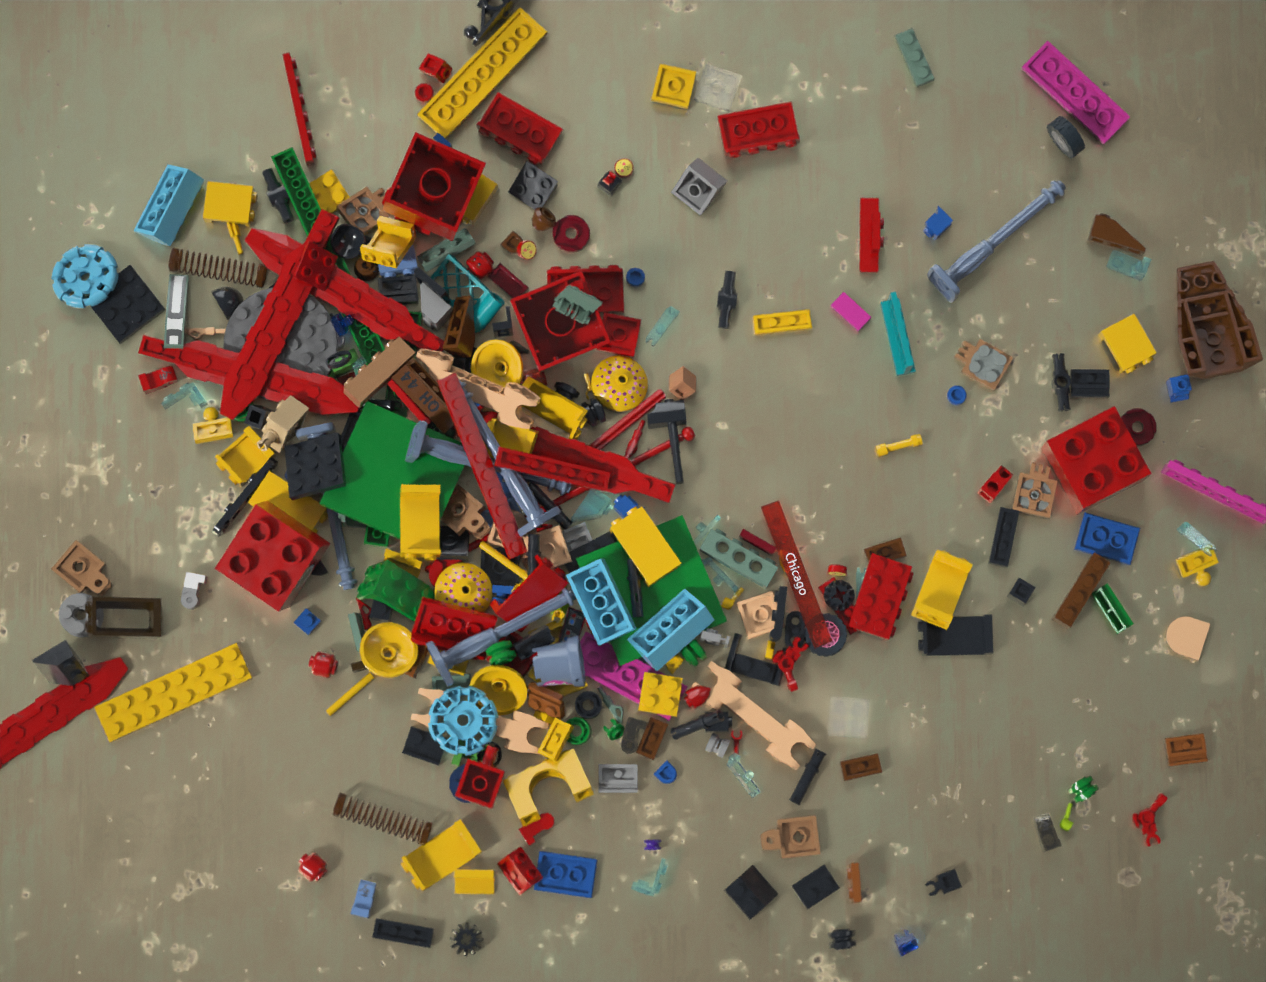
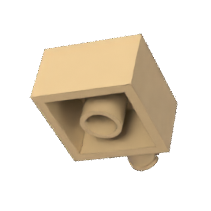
M291 395L286 400H281L276 408L277 410L275 412L271 411L267 416V423L262 429L263 435L257 442V447L261 449L264 445L262 451H267L269 447H272L280 453L284 446L296 435L295 430L301 429L309 408Z

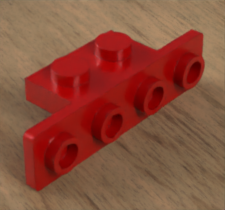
M860 198L859 271L863 273H877L879 271L880 248L884 247V236H880V229H884V218H880L878 198Z

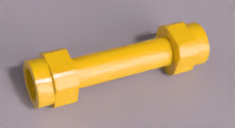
M915 434L910 436V439L888 445L885 443L879 444L875 448L878 457L888 455V452L909 446L913 448L923 445L921 435Z

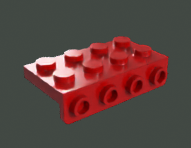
M497 92L482 119L476 124L480 134L485 137H493L497 144L501 146L507 145L513 153L519 156L522 154L528 157L527 160L534 165H537V163L543 165L563 132L561 127Z
M792 102L717 116L725 157L737 158L744 153L754 155L759 153L760 150L774 151L781 146L790 148L800 142Z
M592 265L585 269H581V266H571L570 269L554 266L547 270V284L583 271L592 295L603 302L598 307L599 313H624L623 268H619V265H609L608 268Z
M872 553L848 627L883 638L886 641L890 637L893 638L896 631L894 622L895 619L899 620L902 609L899 607L901 601H905L908 593L905 588L907 583H911L913 578L912 566Z
M422 597L410 640L417 645L425 646L426 643L433 641L438 650L447 651L473 635L486 631L489 628L494 629L498 616ZM486 650L472 659L485 660Z

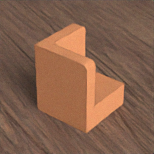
M682 366L669 376V391L680 400H685L696 392V376Z

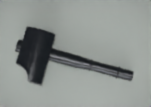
M666 399L664 402L656 403L655 409L647 414L648 429L668 427L676 484H682L684 481L677 426L686 425L684 400L674 401V399Z

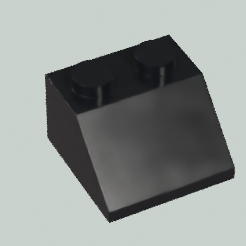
M66 640L32 660L49 683L73 686L89 676L82 660Z
M754 865L749 867L724 890L749 920L778 895L777 891Z

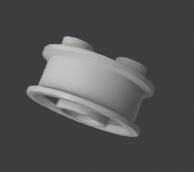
M85 593L73 594L67 597L60 606V623L73 636L88 637V632H85V622L88 621V613H86V617L83 620L77 619V613L85 611V603L88 601V598L92 597L91 595ZM97 609L96 624L98 627H101L104 613L103 609Z

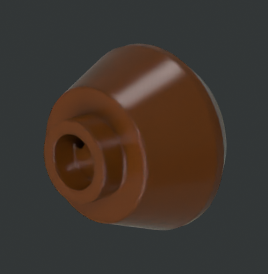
M537 207L534 210L531 220L532 226L537 231H546L556 225V218L549 209Z
M360 257L354 264V273L363 281H371L379 274V266L376 263L364 261Z

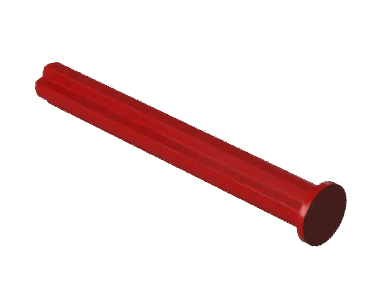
M658 389L588 446L599 450L603 449L653 409L656 403L663 401L666 398L665 393Z

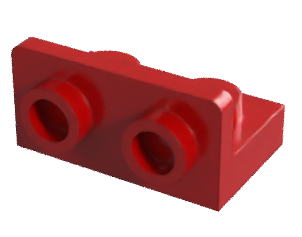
M522 847L517 848L497 863L519 896L543 878Z

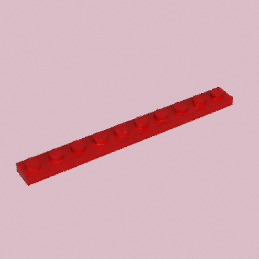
M450 374L436 381L508 559H512L525 553L527 548L522 536L520 537L517 532L519 528L457 374Z

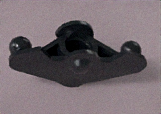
M480 0L477 7L482 8L481 32L478 34V29L475 26L468 25L464 29V36L469 40H474L472 45L477 47L488 37L497 24H501L510 17L515 5L520 0H502L503 3L497 7L489 5L490 0ZM486 15H487V16L490 17L491 19H490L489 22L485 25V17H486Z

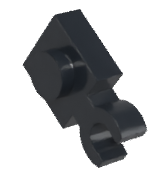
M955 869L937 875L938 882L928 881L925 883V886H934V891L929 893V896L936 895L940 889L943 894L962 887Z

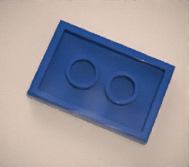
M1085 512L1074 550L1091 555L1095 552L1105 559L1130 566L1140 528Z
M539 851L537 869L543 878L534 885V890L592 898L597 859Z

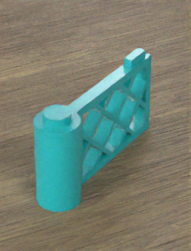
M452 254L447 255L431 276L434 281L438 276H443V288L447 291L448 296L449 289L457 288V297H460L461 288L469 287L470 296L473 297L475 333H482L505 304L500 296L490 291ZM450 261L455 264L456 273H447V264ZM460 274L468 276L469 285L461 286ZM447 275H456L457 286L448 287ZM473 287H479L484 291L480 298H474ZM450 298L451 302L449 304L453 307L455 300Z

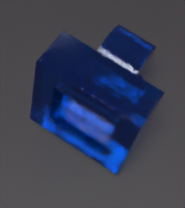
M338 313L330 321L339 337L348 332V326L354 320L351 314L343 318Z
M906 929L903 930L905 933L904 937L899 938L897 934L894 935L895 944L901 956L919 948L913 933L909 934Z

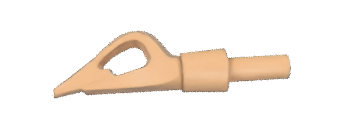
M215 327L187 328L185 333L195 340H200L204 335L225 333L226 329H215ZM191 333H199V336H193Z

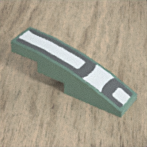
M169 275L164 348L183 349L189 275Z

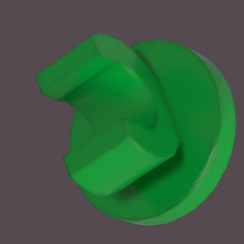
M611 719L610 721L613 723V726L610 729L603 726V729L610 740H618L624 734V726Z

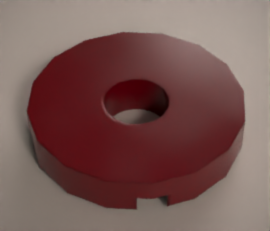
M567 215L556 222V225L553 227L552 236L555 245L560 250L566 253H575L587 246L590 240V229L583 218L577 215ZM573 229L577 235L574 238H568L566 232Z
M1133 408L1121 417L1136 446L1148 444L1154 438L1157 424L1154 416L1146 410ZM1133 423H1140L1142 431L1135 432L1132 428Z

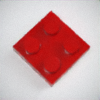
M604 312L602 320L611 342L598 347L597 351L634 358L641 319Z

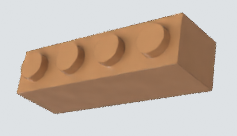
M400 337L396 340L391 339L386 344V349L382 353L380 351L372 357V362L368 366L364 364L358 370L359 374L356 377H350L344 383L343 393L359 409L383 388L406 363L415 357V351Z

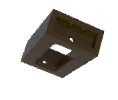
M90 597L85 603V612L88 613V621L85 622V632H88V637L157 639L161 637V598ZM97 609L147 610L149 612V627L147 629L100 628L96 624Z

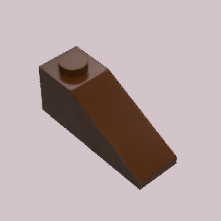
M1106 214L1095 215L1087 240L1140 256L1144 254L1146 248L1118 222Z
M460 296L455 298L443 349L455 358H468L472 355L475 343L473 297Z

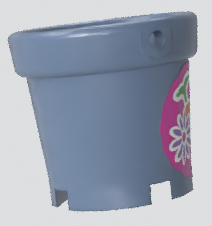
M578 636L569 637L567 641L532 648V652H537V655L533 657L535 678H541V682L537 683L538 687L553 685L585 686L584 660Z

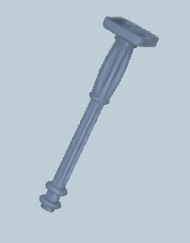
M1060 180L1051 181L1050 188H1043L1041 190L1042 194L990 238L982 240L964 253L948 270H943L937 264L929 269L928 279L950 303L954 302L960 293L957 282L978 268L990 254L994 253V248L1048 203H1055L1056 196L1064 195L1066 187Z
M459 379L482 439L496 460L497 450L500 445L471 399L473 393H468L465 389L467 383L461 382ZM500 468L502 470L501 476H503L512 496L526 514V519L529 522L517 530L520 537L561 513L558 506L544 512L543 508L540 509L532 490L522 475L517 471Z
M420 420L414 426L405 458L406 462L413 463L420 453H427L448 462L471 467L463 446L425 435L428 425L425 421ZM490 458L491 461H492V464H493V466H494V465H495V459ZM494 466L495 471L501 473L500 467ZM519 472L525 481H534L538 485L545 486L549 492L555 489L559 490L560 495H564V493H569L571 484Z
M332 422L295 430L296 437L299 440H310L336 432L335 425ZM327 508L339 566L336 574L340 575L342 580L339 586L343 587V590L353 589L357 579H353L352 576L355 568L350 567L341 521L338 519V512Z
M563 588L562 594L494 629L489 628L486 631L473 635L446 652L445 650L439 652L433 641L426 643L432 660L446 685L449 687L454 684L449 671L454 665L479 655L491 645L499 642V639L566 604L572 606L574 600L577 599L573 589L567 590Z

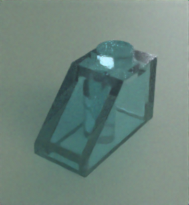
M591 489L571 517V520L576 523L598 519L603 514L607 516L613 507L610 505L612 499L598 490Z

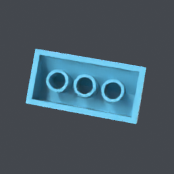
M168 164L134 231L155 242L171 246L176 239L179 228L185 221L189 209L193 206L197 193L202 188L204 179L189 169Z
M605 559L596 560L566 575L598 646L637 629Z
M683 589L627 640L644 660L658 671L714 621V618L699 600L686 589Z

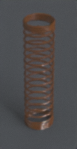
M173 248L171 251L168 266L169 271L171 272H177L179 269L180 273H183L185 270V273L189 274L191 271L192 276H194L197 272L198 277H200L203 273L204 278H206L209 274L210 279H212L215 276L216 280H218L220 277L222 281H224L227 278L228 282H231V280L233 279L234 283H237V281L239 280L240 285L243 284L245 281L246 286L249 285L251 282L252 287L256 285L257 288L259 287L261 289L265 284L267 267L264 264L258 265L257 277L253 285L252 277L255 268V263L252 264L251 276L247 284L246 276L249 267L248 261L245 267V275L243 281L241 282L240 274L243 266L242 260L239 266V274L237 280L235 281L234 273L237 265V259H235L233 273L231 279L229 280L228 272L231 264V258L228 259L227 272L225 278L223 279L222 271L225 263V257L222 258L221 271L217 278L216 270L218 267L219 256L216 257L215 270L211 277L210 269L212 266L213 255L210 256L209 269L205 276L204 268L206 265L207 254L204 255L203 268L199 275L198 267L200 264L201 253L198 254L197 267L193 274L192 266L194 263L195 252L193 251L192 253L191 266L187 273L186 265L188 262L189 250H187L185 264L182 272L180 270V264L182 261L183 249L179 251L178 248Z
M339 793L336 803L334 805L332 813L333 816L338 817L340 814V818L342 819L346 814L347 821L352 816L353 823L358 818V824L360 825L364 820V826H367L370 821V828H373L376 823V830H379L382 825V832H385V830L388 827V834H390L394 829V836H396L400 830V838H402L406 832V840H408L412 834V842H414L418 836L417 843L423 846L426 845L432 828V822H426L420 838L424 820H422L419 829L416 833V836L413 839L418 818H416L414 825L411 829V832L408 836V830L412 819V815L410 816L406 828L402 834L406 813L404 814L401 824L396 832L400 812H398L395 822L390 830L394 810H392L387 825L384 828V823L388 812V808H386L382 821L378 827V821L382 810V806H380L377 817L372 825L376 804L374 805L371 815L366 823L370 802L368 803L366 811L360 821L364 800L362 801L358 814L354 819V814L359 799H356L353 810L350 816L348 817L350 804L353 798L352 796L342 816L343 806L347 795L345 793Z

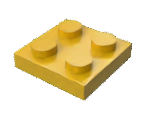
M660 64L651 101L688 109L696 71Z
M332 169L309 183L320 208L332 214L337 211V205L350 198Z
M644 672L638 711L677 717L683 678Z

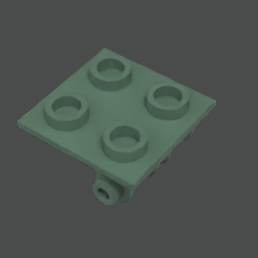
M568 285L554 299L553 307L562 314L566 313V316H569L573 310L571 319L575 317V320L581 324H588L591 318L589 316L603 302L593 295L580 291L575 286Z

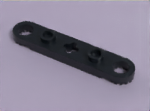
M271 457L257 474H252L248 480L249 484L235 502L227 505L224 510L225 514L212 530L216 536H221L230 522L234 521L249 502L269 471L273 472L272 469L277 467V460Z

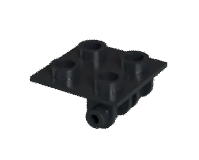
M526 161L508 193L535 210L537 207L544 206L552 191L557 188L558 180L529 161Z

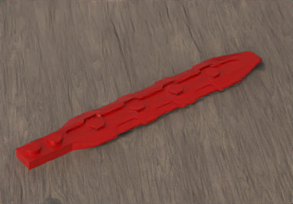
M321 209L306 241L288 254L281 268L279 278L272 291L268 293L261 313L254 326H251L243 348L237 359L233 361L224 379L220 408L221 415L234 420L259 396L268 379L267 375L274 361L286 344L285 340L294 322L298 320L303 310L302 307L312 287H314L302 280L294 279L295 275L293 273L296 271L297 266H299L298 261H301L300 256L304 252V246H307L308 241L324 249L340 219L338 216Z
M252 228L245 238V242L263 264L278 275L281 274V268L288 254L302 245L287 235ZM336 264L325 290L321 291L316 287H312L310 291L311 295L323 299L338 308V311L348 317H353L386 340H396L400 337L419 349L444 351V340L417 325L407 307L369 287V284L361 279H356L337 268Z
M143 335L138 351L139 354L174 363L189 378L224 385V379L233 361L239 355V353L218 348L217 345L199 340L185 343L183 349L164 348V340ZM278 362L273 363L267 375L268 379L259 396L275 402L286 400L291 395L309 408L308 411L321 415L354 413L359 410L343 393L345 386L334 378L314 372H304Z
M494 411L480 412L486 423L491 421L492 418H497L498 415ZM538 426L530 428L538 431L532 454L610 472L608 492L616 494L633 490L670 503L676 484L640 472L627 457L593 448L575 439H567Z
M119 657L85 666L89 676L73 686L59 685L49 693L46 692L36 698L35 702L17 714H12L3 720L2 724H0V769L2 765L20 753H25L52 732H57L66 726L67 722L85 710H90L107 699L129 670L122 658Z

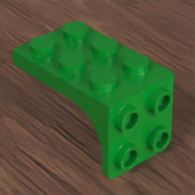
M386 560L367 568L365 572L366 577L359 585L356 597L359 600L374 599L380 601L415 622L422 597L434 599L435 589L391 561Z

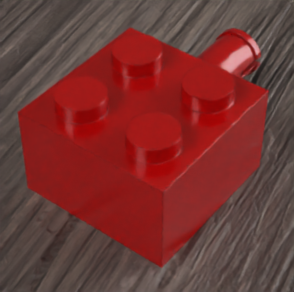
M487 745L482 762L467 759L455 797L493 810L505 775V771L493 766L499 749Z

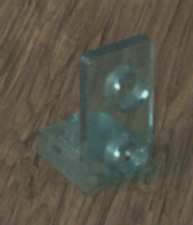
M1113 250L1106 267L1142 281L1152 259L1144 256L1142 260Z
M193 382L182 385L179 388V392L167 395L161 403L164 409H167L191 393L189 398L194 405L199 404L201 408L207 405V402Z
M662 858L652 888L648 887V882L638 879V882H633L631 890L652 897L654 893L658 894L662 884L658 882L660 875H665L668 864H665L666 859Z

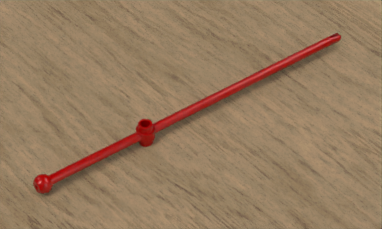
M684 427L681 434H679V443L684 440L692 441L695 438V433L691 427ZM670 440L630 461L636 466L671 447ZM579 486L552 501L559 506L590 490V488ZM489 534L485 535L482 539L471 542L469 544V552L478 548L482 541L487 543ZM431 564L425 567L424 570L426 573H429V568Z

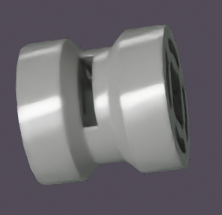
M712 733L705 751L715 752L717 756L723 758L730 740L726 738L721 739L717 734Z

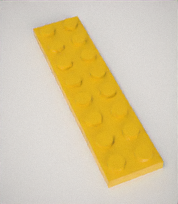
M519 7L422 108L417 116L434 132L441 134L447 139L547 35V31Z
M235 643L94 708L111 743L253 678L238 644Z

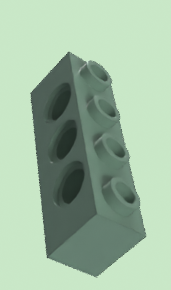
M711 529L700 548V552L767 589L778 569L775 566L776 562L767 557L766 559L759 556L760 553L752 548L748 550L742 547L743 543L735 538L732 540L728 539L723 531ZM725 543L729 549L727 552L722 553L718 550V545ZM735 554H744L745 560L737 562L734 558ZM755 562L760 563L762 569L759 572H755L752 570L751 565Z

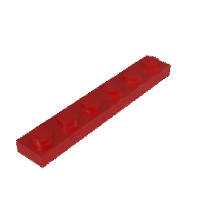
M290 52L284 53L282 55L307 166L315 165L316 151L315 147L310 145L313 137L311 129L307 130L306 123L309 122L307 111L303 112L302 108L305 100L303 93L299 94L298 87H301L299 75L295 76L294 69H298L296 59L291 57Z
M498 447L494 465L602 492L607 491L610 472L504 447Z

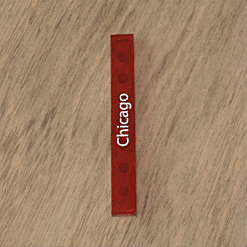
M779 500L761 506L814 649L832 643V638Z

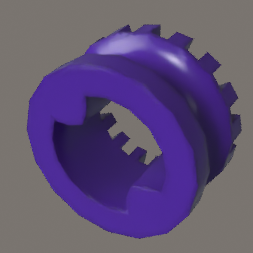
M644 840V843H646L644 850H661L659 846L661 840H653V842L652 840Z

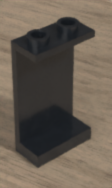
M992 614L953 617L947 630L924 620H918V632H921V640H918V651H922V656L993 654Z

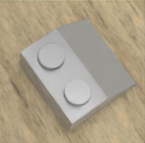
M697 158L688 165L671 193L696 213L702 215L718 196L727 180L701 159Z
M422 282L420 284L423 323L432 330L434 328L439 331L450 319L452 308Z

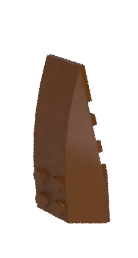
M1215 261L1177 268L1178 343L1188 376L1201 379L1242 372L1263 360L1253 324L1245 315V311L1236 300L1232 289L1228 287L1227 281Z

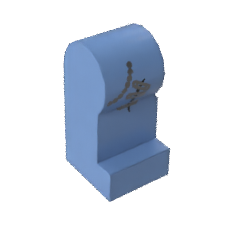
M361 879L350 914L369 918L377 883Z

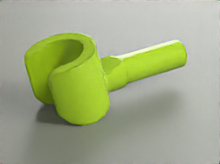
M1068 803L1066 814L1059 824L1060 828L1066 832L1073 825V822L1068 820L1073 807L1072 803Z

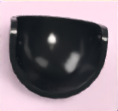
M350 224L337 226L330 239L333 251L346 259L355 258L361 251V245H365L366 242L364 233L359 228Z
M227 286L218 287L211 291L225 317L229 320L236 308L243 302L242 294L237 289Z

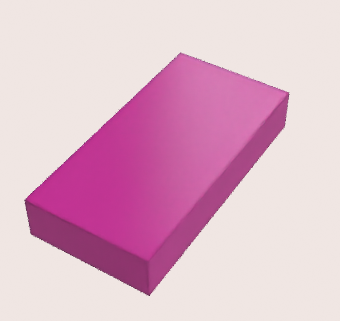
M845 292L830 306L858 332L871 319V316Z

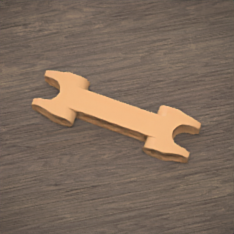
M421 348L417 352L416 357L427 365L429 375L435 381L456 373L461 382L467 383L465 386L467 392L473 393V397H471L473 402L497 411L498 421L508 426L530 429L533 426L534 420L523 412L522 405L537 406L541 398L525 386L514 382L506 383L505 387L452 366L453 357L441 351Z
M711 661L708 667L717 676V683L714 687L710 688V694L705 703L715 711L720 710L723 706L727 707L771 742L766 748V751L771 756L797 770L800 765L791 756L792 746L801 743L813 750L816 744L792 720L789 719L785 726L776 721L737 690L742 683L737 676ZM694 682V684L691 687L693 688L701 685Z
M419 688L418 691L422 696L431 699L432 703L436 698H440L444 694L442 690ZM448 700L443 705L448 708L453 703ZM514 711L512 720L500 716L496 718L498 728L495 736L506 739L504 749L518 753L541 755L538 753V747L529 744L527 734L533 728L548 729L549 723L518 711ZM429 713L426 715L412 714L411 720L428 727L430 716ZM461 715L457 721L459 725L465 726L469 719L466 715ZM438 716V723H444V716ZM483 718L482 725H488L489 718Z

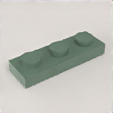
M913 28L896 34L895 39L916 87L934 81V76Z
M464 228L456 233L453 241L445 239L418 255L417 258L426 272L440 265L448 254L455 256L474 245L475 241L468 230Z

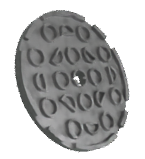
M273 288L264 289L249 296L236 308L225 330V350L236 353L241 351L251 326H254L264 307L263 303ZM308 295L298 320L294 322L285 340L286 345L274 363L278 362L289 365L290 368L308 373L314 372L329 376L332 369L328 368L325 362L328 357L338 352L336 328L326 308L314 297Z

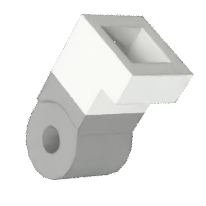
M186 572L181 596V603L185 608L193 610L199 606L200 599L198 595L201 584L206 585L207 576Z

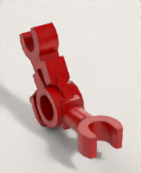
M799 637L793 640V646H789L784 654L783 650H778L772 660L773 663L778 664L782 672H785L790 692L798 690L792 672L794 670V663L801 656L799 653L808 648L806 643L802 647H798V642L801 640Z
M1163 793L1157 796L1149 809L1146 808L1140 811L1139 814L1133 813V823L1136 828L1140 827L1139 823L1142 825V834H1146L1145 844L1148 847L1151 846L1150 839L1152 837L1156 839L1157 844L1161 842L1160 837L1155 834L1157 832L1155 813L1168 799Z

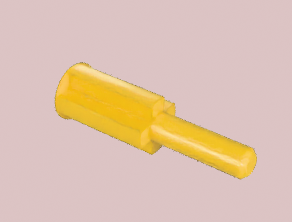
M226 222L230 236L234 238L237 252L241 255L244 252L239 238L241 233L238 223Z

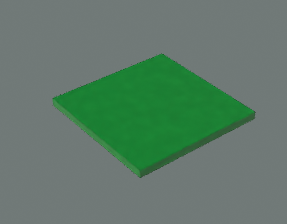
M366 401L343 451L346 486L326 491L320 505L400 540L401 485H440V522L465 465L448 462L427 453H420L413 463L406 462L405 458L413 428L417 423ZM430 428L426 430L425 435H429L430 438L445 440L463 446L462 442Z
M683 515L656 526L680 560L681 565L650 587L644 582L645 578L642 576L640 582L644 617L632 618L637 629L610 641L620 666L642 657L627 639L683 589H686L699 600L714 618V621L703 631L727 622ZM615 542L576 558L579 569L596 560L605 559L632 617L629 581H627V559L631 558L620 542Z

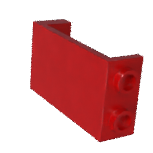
M537 554L535 559L539 566L502 604L494 599L490 606L495 614L508 622L556 597L568 584L564 577L566 573L560 567L554 568L553 563L545 557L543 559ZM528 625L518 629V631L522 632Z

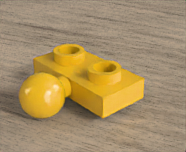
M207 407L203 412L206 422L192 424L195 443L199 444L234 437L231 419H217L219 415L218 410L214 407Z
M1210 544L1175 559L1183 578L1196 572L1198 573L1196 581L1200 586H1207L1211 582L1210 573L1204 569L1219 563L1213 546Z

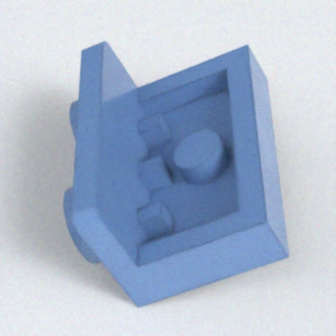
M414 245L410 247L397 269L378 264L380 276L387 278L396 277L399 274L404 276L413 275L418 267Z

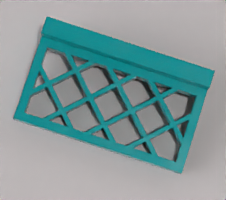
M891 292L888 300L880 302L896 376L915 373L916 370L900 299L897 298L896 292Z

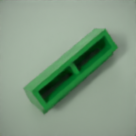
M1108 583L1092 593V596L1117 634L1134 624Z

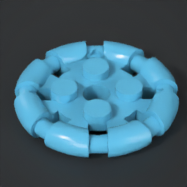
M85 244L84 247L76 246L69 249L62 255L63 258L56 262L53 268L51 279L54 280L52 287L56 296L61 301H65L66 305L74 308H85L90 305L93 307L102 303L108 298L107 295L110 291L115 289L118 281V272H116L118 266L115 258L109 251L105 252L104 248L98 245ZM70 262L72 265L67 269L65 266ZM86 273H89V279L86 281H82V276ZM84 294H90L89 298L85 299Z
M455 686L445 690L440 698L435 699L429 710L430 723H428V727L433 740L437 741L441 745L440 748L454 755L459 753L467 756L480 752L488 742L490 743L497 732L496 718H498V712L494 702L485 696V692L472 686H468V688ZM461 695H468V701H460ZM450 700L453 704L446 708L443 704ZM479 701L484 705L480 710L475 705ZM461 715H466L469 719L465 726L458 724L457 720ZM438 716H444V723H438ZM483 718H489L488 725H482ZM446 731L451 735L447 740L442 736ZM480 733L483 737L477 742L474 736ZM458 740H466V745L458 746Z

